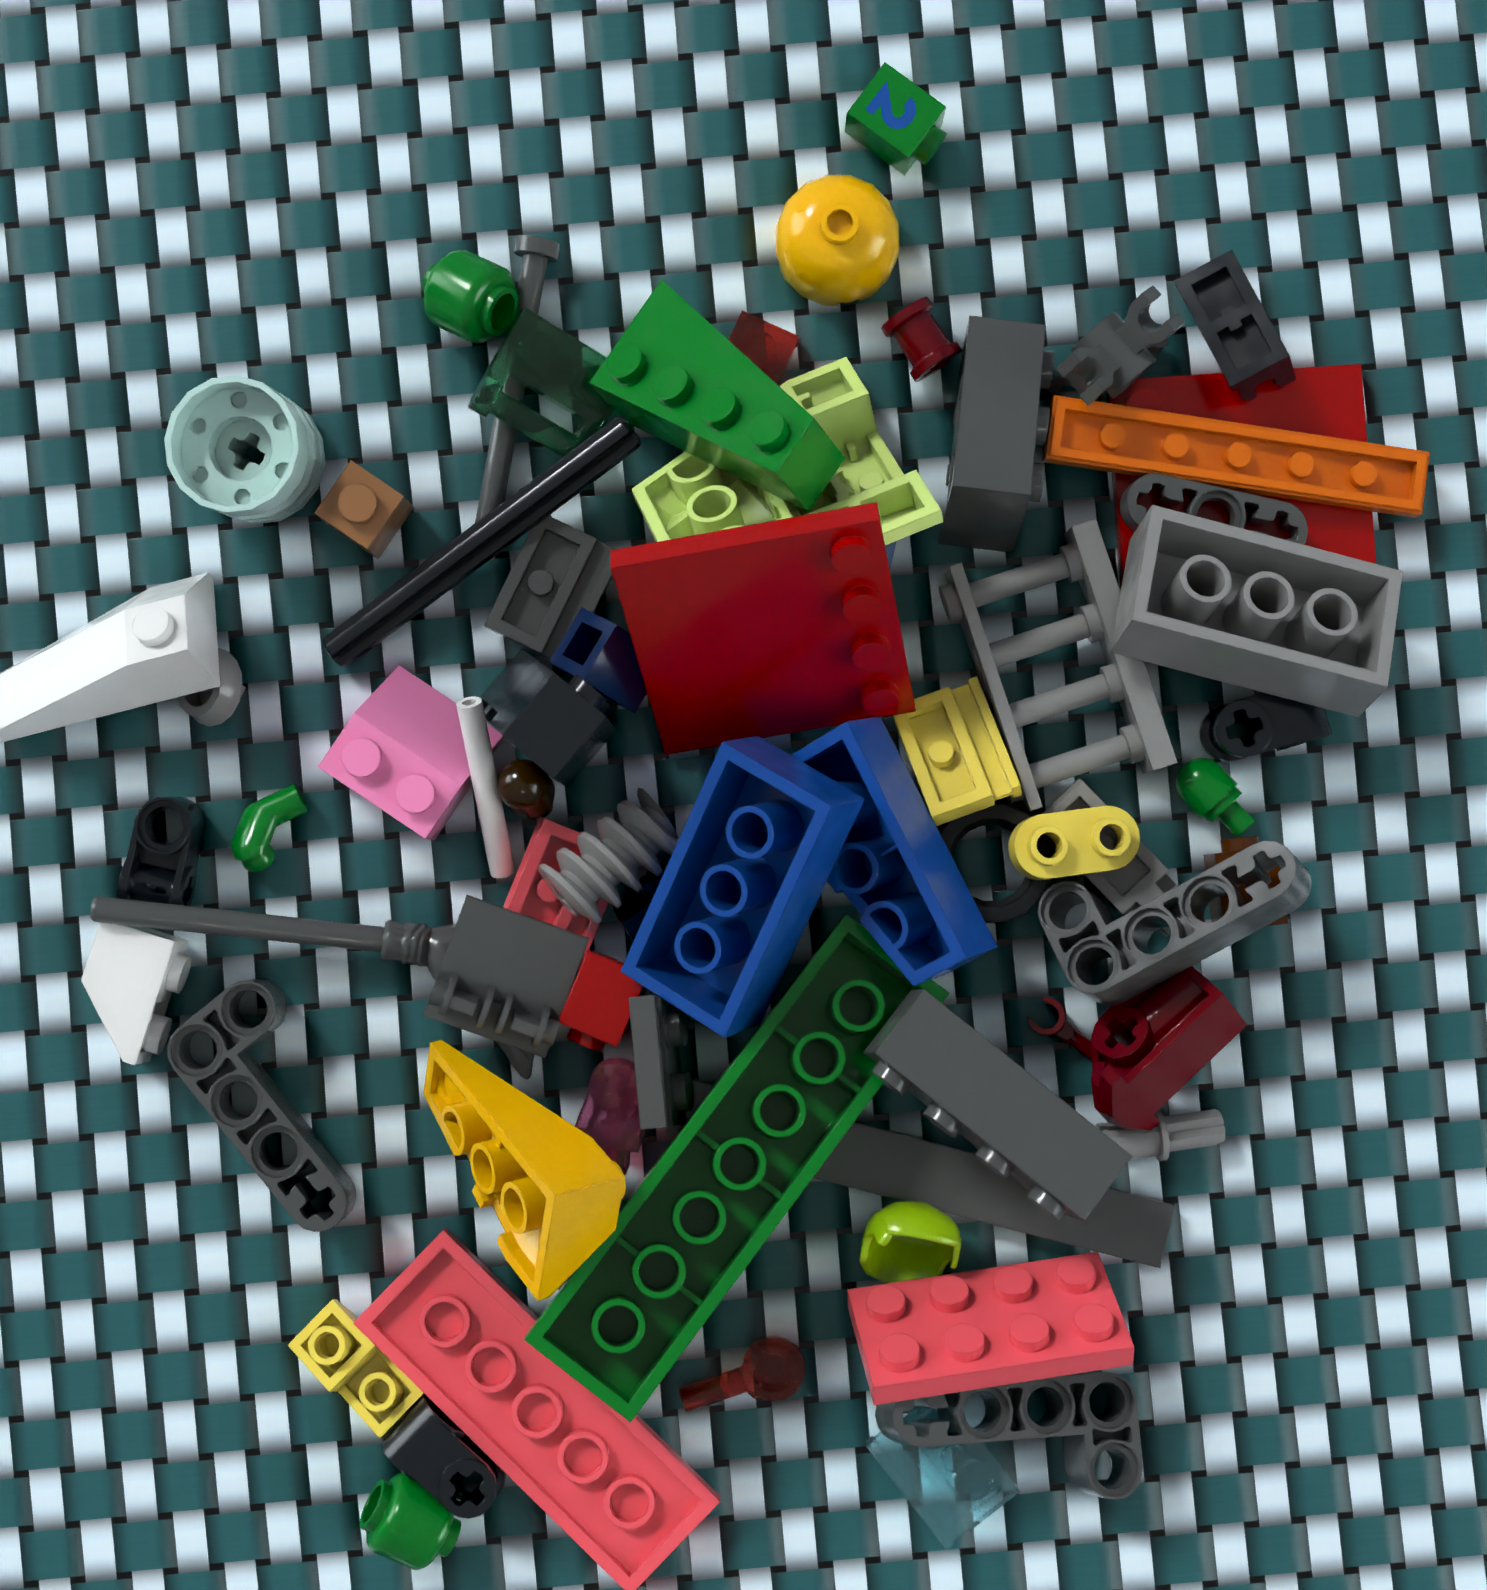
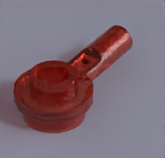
M779 1336L762 1337L752 1343L746 1351L741 1367L679 1388L682 1404L688 1413L745 1392L754 1399L761 1398L768 1401L785 1400L795 1394L803 1383L806 1371L804 1356L798 1346L787 1338Z

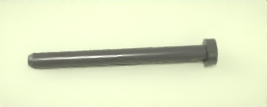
M518 235L516 238L514 253L523 258L517 286L519 307L514 322L510 326L475 523L505 501L547 263L557 262L560 250L559 243L543 237Z

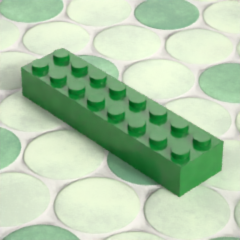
M845 914L823 940L621 1207L616 1230L565 1281L525 1334L524 1340L631 1422L883 1083L871 1073L877 1064L863 1052L911 990L925 989L942 1004L950 993L933 980L913 986L868 930Z

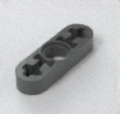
M1158 473L1147 474L1134 481L1125 489L1120 500L1121 517L1124 523L1134 532L1147 513L1145 507L1137 505V498H1142L1151 489L1157 491L1156 497L1159 503L1174 507L1183 502V495L1189 496L1190 499L1182 513L1197 516L1198 509L1203 502L1215 501L1222 504L1228 511L1229 525L1244 528L1245 522L1265 525L1273 521L1276 516L1280 518L1279 528L1289 532V539L1285 540L1304 545L1308 535L1307 521L1303 513L1291 503ZM1245 508H1246V509H1249V510L1251 511V513H1250V515L1248 516L1247 520H1246V511H1245Z

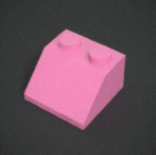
M400 665L354 712L318 765L320 769L423 838L434 841L472 786L456 703ZM487 724L492 753H494L504 736Z

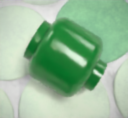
M461 249L448 253L438 263L433 264L428 269L423 279L424 309L430 322L472 343H483L495 336L502 335L509 329L517 315L519 296L515 290V282L509 270L467 250Z
M401 1472L393 1476L389 1481L381 1479L374 1486L363 1508L360 1528L366 1531V1543L375 1554L410 1569L420 1570L429 1566L438 1555L447 1557L459 1537L461 1521L454 1518V1514L447 1511L417 1481Z

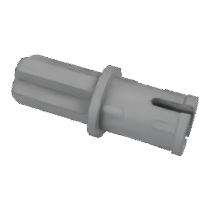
M1216 1109L1163 1116L1161 1111L1158 1110L1154 1115L1160 1122L1152 1130L1122 1128L1110 1123L1095 1124L1099 1130L1132 1155L1131 1159L1155 1156L1158 1161H1166L1169 1158V1153L1172 1151L1213 1146L1225 1140L1223 1117L1220 1111Z

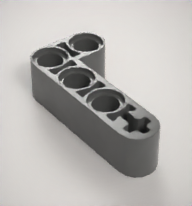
M1262 841L1247 847L1117 920L1114 919L1110 909L1103 900L1084 886L1073 881H1062L1049 887L1039 901L1037 913L1040 924L1071 985L1102 1005L1115 1006L1134 998L1295 911L1308 898L1312 881L1308 869L1286 846L1276 841ZM1279 867L1281 870L1278 872V878L1281 883L1276 887L1270 888L1268 885L1271 883V877L1268 872L1273 868ZM1243 883L1248 886L1244 890L1253 898L1251 902L1238 889ZM1228 896L1229 905L1225 915L1217 921L1205 922L1204 913L1208 903L1214 898ZM1085 903L1086 912L1082 922L1074 928L1066 929L1065 919L1069 910L1075 905ZM1169 927L1171 935L1167 946L1161 952L1149 954L1147 947L1151 935L1157 929ZM1112 958L1113 971L1110 977L1101 984L1093 985L1091 978L1096 964L1103 959Z
M265 979L237 982L225 989L176 1029L171 1035L167 1046L168 1060L174 1071L292 1219L303 1229L313 1232L326 1231L340 1223L352 1211L356 1201L355 1185L351 1177L250 1052L251 1049L273 1033L284 1021L287 1013V1000L282 989L274 982ZM250 990L258 992L267 1004L266 1017L258 1026L248 1024L243 1020L239 1012L240 1000ZM198 1031L209 1034L216 1044L217 1053L214 1061L209 1066L197 1063L190 1054L189 1045L191 1038ZM235 1082L247 1083L256 1093L257 1104L251 1115L245 1116L237 1113L229 1102L230 1089ZM275 1132L286 1133L294 1139L297 1145V1156L292 1165L277 1163L269 1153L268 1144ZM312 1162L317 1170L305 1176V1179L294 1185L289 1178L307 1168ZM326 1187L331 1188L335 1197L329 1203L330 1208L326 1206L317 1211L310 1202L317 1195L316 1190L321 1191Z
M1092 1371L876 1405L875 1418L878 1428L885 1437L896 1443L918 1447H933L1062 1436L1067 1478L1073 1487L1083 1494L1113 1500L1123 1499L1130 1496L1137 1489L1142 1479L1143 1465L1137 1398L1134 1388L1129 1381L1116 1373ZM1099 1384L1106 1393L1107 1404L1104 1412L1096 1418L1090 1410L1089 1396L1093 1388ZM1038 1388L1044 1394L1047 1404L1043 1417L1034 1423L1028 1415L1027 1401L1031 1393ZM974 1393H978L984 1400L985 1416L980 1424L972 1428L966 1421L964 1409L968 1398ZM914 1406L937 1409L939 1419H915L911 1421V1425L905 1424L903 1422V1411H909ZM1106 1451L1111 1457L1112 1472L1109 1478L1103 1484H1100L1096 1479L1094 1467L1098 1456Z

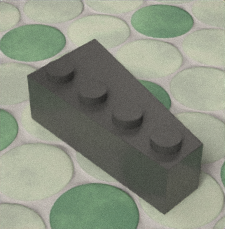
M925 989L911 990L863 1052L877 1064L871 1073L879 1081L902 1097L907 1091H910L927 1106L923 1115L953 1138L958 1133L978 1149L975 1156L984 1165L1004 1179H1008L1009 1176L1029 1192L1026 1197L1033 1204L1057 1221L1063 1215L1085 1221L1132 1158V1155Z

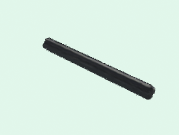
M622 416L614 418L327 634L323 639L327 653L341 667L351 665L639 449L641 441L633 427Z

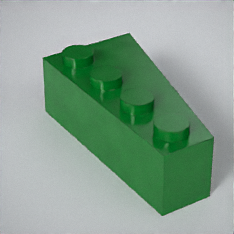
M662 279L589 382L619 416L626 419L630 425L808 512L845 459L814 417Z

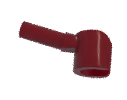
M1042 997V1001L1058 1011L1059 1020L1054 1027L1043 1029L1027 1016L1030 1028L1040 1036L1050 1037L1055 1035L1091 1060V1040L1065 1020L1064 1008L1057 1000L1051 997Z

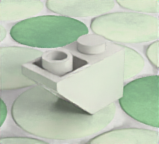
M99 923L81 981L122 1061L132 1065L150 1062L153 1053L161 1054L170 1034L172 1019L166 1017L165 1013L172 992L178 994L181 992L190 971L191 957L184 955L189 940L146 927Z

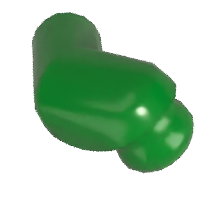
M296 783L264 797L244 809L231 841V848L234 858L241 861L246 870L260 872L268 868L275 859L273 847L270 845L275 828L309 812L306 800Z

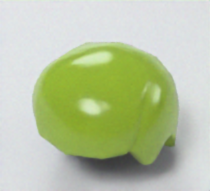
M921 1201L894 1202L874 1213L867 1221L862 1237L859 1262L867 1275L883 1283L939 1276L943 1274L945 1266L949 1261L950 1268L955 1269L957 1267L962 1242L960 1230L950 1216L928 1203Z

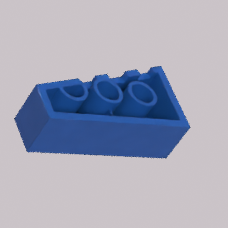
M881 717L846 721L791 755L865 798L827 882L836 893L843 892L861 913L860 922L913 986L944 976L998 947Z

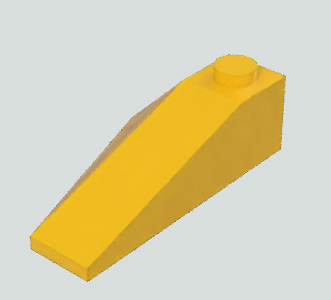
M443 1040L430 1042L423 1094L453 1155L460 1156L466 1154L470 1161L472 1175L476 1183L472 1193L480 1209L492 1206L505 1233L499 1235L497 1243L506 1261L537 1301L549 1298L616 1230L621 1199L626 1191L625 1176L620 1166L606 1155L591 1136Z

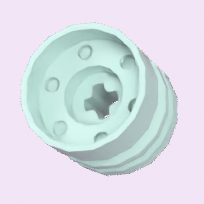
M239 375L211 378L188 391L172 411L164 437L167 466L178 487L203 507L252 524L278 522L303 509L318 490L325 467L323 438L311 415L291 399L278 393L265 383ZM250 446L259 449L265 454L260 465L252 463L244 457L246 450Z

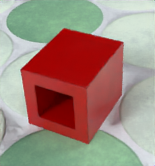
M593 949L587 951L558 1020L561 1024L570 1027L566 1038L598 1052L603 1051L606 1043L615 1047L619 1046L630 1021L628 997L640 996L644 986L621 972L624 962Z

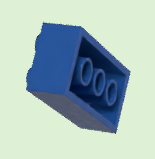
M759 736L723 741L621 968V972L724 1038L760 1025L865 798Z

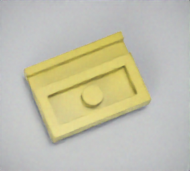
M977 676L968 679L969 684L952 690L948 686L914 699L916 712L892 716L925 804L936 826L994 806V801L1012 795L1013 798L1022 795L1020 782Z

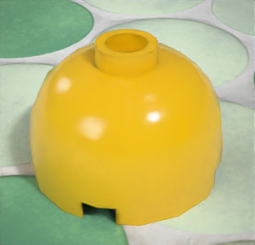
M825 175L805 183L785 203L776 224L775 254L779 261L780 270L784 279L802 297L824 306H838L839 303H850L858 299L862 301L871 297L889 280L899 255V224L889 200L873 184L852 175Z

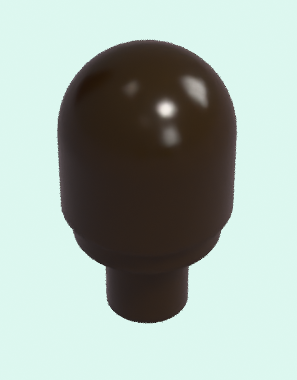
M527 759L512 761L502 769L497 781L498 793L502 801L514 814L524 818H545L552 812L555 786L544 770L533 761Z

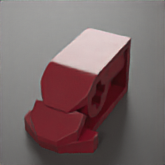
M1193 966L1124 1003L1111 1006L1096 1022L1091 1035V1087L1094 1108L1110 1124L1122 1128L1152 1130L1160 1122L1154 1114L1247 1026L1246 1022L1226 996Z

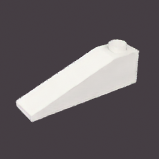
M204 573L148 588L1 672L0 743L219 687L220 674L213 577L209 573Z

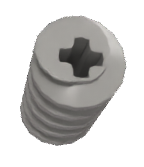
M637 789L641 808L628 800H622L617 804V812L621 824L608 816H602L597 820V828L601 840L587 832H581L577 835L576 841L581 857L567 848L559 849L556 852V858L561 870L560 873L546 864H540L537 867L550 890L573 916L578 917L581 914L595 924H599L602 921L596 903L599 899L602 898L618 909L623 905L616 887L622 882L636 892H639L643 889L637 873L641 866L656 876H660L663 873L657 854L660 851H664L672 856L678 842V834L662 809L644 789Z

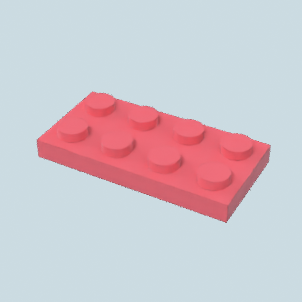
M1098 1252L847 1289L848 1310L874 1405L1133 1365L1134 1344Z

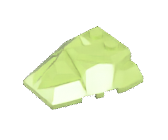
M847 357L789 379L780 385L789 396L815 418L845 457L809 512L687 452L682 453L632 488L635 501L656 542L875 502L878 504L885 545L944 522L939 505L917 470L904 474L878 433L869 393Z

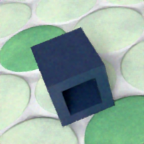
M581 607L549 663L572 678L577 674L606 699L636 713L647 695V690L630 633L617 624Z

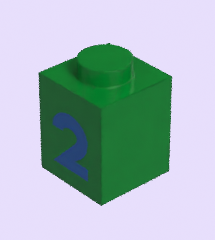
M884 62L848 110L844 132L905 176L916 160L926 165L944 141L947 133L940 128L943 123L946 106Z

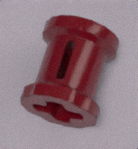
M928 297L921 298L908 305L881 327L887 338H895L912 364L913 369L910 374L915 382H919L936 373L963 351L957 342H949L930 313L933 304Z

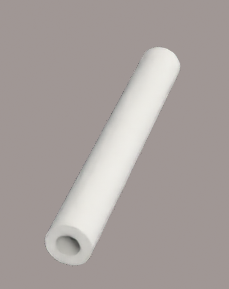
M466 697L459 700L456 706L489 871L493 878H506L514 874L515 866L502 799L497 789L498 779L483 702L480 697Z

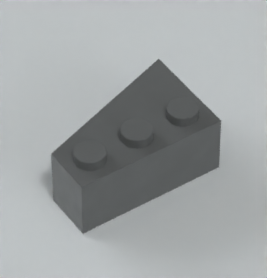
M969 316L962 346L963 351L961 353L957 385L951 464H948L945 483V485H948L947 504L943 517L944 522L940 524L938 544L1013 553L1029 501L1040 502L1045 464L1035 463L1034 454L1035 445H1045L1050 407L1039 406L1040 389L1049 390L1055 358L1054 351L1044 350L1046 325Z

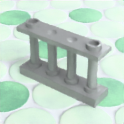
M1096 519L1071 526L1063 535L1066 545L1059 547V554L971 583H968L961 562L949 566L944 574L947 584L939 586L940 598L949 622L960 620L985 698L1021 785V796L1013 798L1010 795L1007 798L1010 804L1020 801L1022 810L1025 812L1043 807L1038 788L1128 759L1131 764L1139 762L1144 774L1178 763L1144 661L1110 653L1120 589ZM1065 578L1070 583L1079 581L1086 605L1079 607L1078 615L988 643L977 607ZM1088 638L1090 643L1099 641L1107 664L1099 668V675L1023 700L1008 703L997 670L998 667ZM1107 698L1111 704L1120 703L1127 726L1119 728L1120 735L1032 764L1028 763L1017 728Z

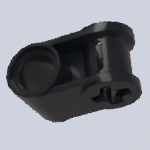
M1259 691L1258 694L1235 700L1210 711L1202 720L1199 730L1200 741L1205 751L1214 759L1223 762L1237 761L1273 749L1277 751L1284 750L1333 734L1324 708ZM1242 723L1245 728V735L1229 739L1226 734V727Z
M157 797L147 801L138 810L134 819L127 858L119 876L116 898L191 906L196 885V867L205 833L206 821L202 809L194 801L185 797ZM169 807L176 810L183 821L181 836L174 843L166 841L158 830L160 814ZM147 884L165 888L166 891L148 887Z
M426 1395L417 1402L382 1443L385 1455L402 1473L417 1481L447 1511L457 1517L470 1519L481 1516L491 1507L505 1485L506 1473ZM476 1471L484 1480L480 1486L469 1492L463 1487L462 1483L466 1477Z

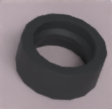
M995 803L994 806L947 822L938 831L953 858L958 842L969 831L981 826H999L1013 832L1020 822L1031 816L1027 812L1008 804ZM1042 834L1038 838L1037 849L1042 856L1051 858L1052 849L1046 835ZM1025 876L1022 885L1008 897L998 901H983L975 897L973 899L986 923H1005L1027 914L1040 901L1050 879L1033 880Z

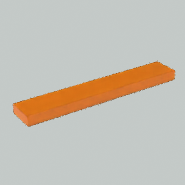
M1054 395L1050 399L1049 425L1042 456V462L1139 477L1158 473L1245 493L1411 518L1422 515L1430 452L1098 401L1087 405L1082 399Z

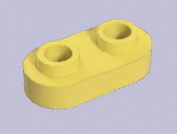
M1099 806L1039 814L1023 820L1014 828L1009 839L1008 851L1014 867L1022 875L1033 880H1049L1101 873L1122 868L1133 860L1139 849L1140 832L1132 816L1125 810L1115 806ZM1104 826L1111 827L1117 834V845L1112 850L1105 848L1100 841V832ZM1042 834L1050 836L1055 842L1056 849L1051 858L1042 856L1037 849V841Z

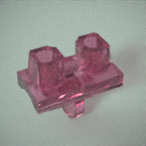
M609 1058L600 1062L593 1070L589 1082V1090L575 1127L591 1136L606 1155L620 1166L624 1175L627 1174L630 1165V1153L639 1152L646 1129L640 1130L635 1064L623 1058Z

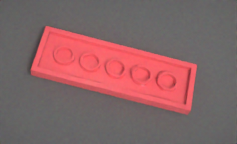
M445 1227L353 1324L624 1590H636L720 1503L721 1496L638 1414L629 1422L524 1340L525 1334L537 1320L538 1316Z

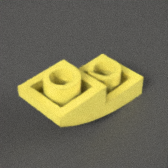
M332 1299L288 1344V1347L329 1392H338L379 1438H387L425 1394L353 1324L358 1317L337 1299Z

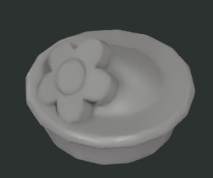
M218 648L220 686L177 697L180 707L187 714L192 716L198 723L209 727L222 724L232 716L246 688L242 685V673L237 660L229 651Z

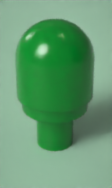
M1194 758L1187 761L1180 768L1176 776L1177 792L1180 798L1200 819L1204 817L1208 823H1211L1215 818H1218L1236 838L1255 821L1236 801L1242 794L1236 787L1238 783L1217 762L1208 758Z

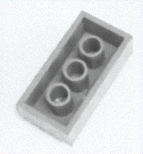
M1152 505L1129 541L1110 653L1359 717L1388 687L1403 571Z

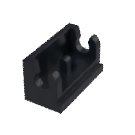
M1232 250L1174 280L1176 288L1232 391L1237 389L1242 400H1253L1256 397L1255 387L1266 380L1272 379L1279 387L1296 380L1290 355Z

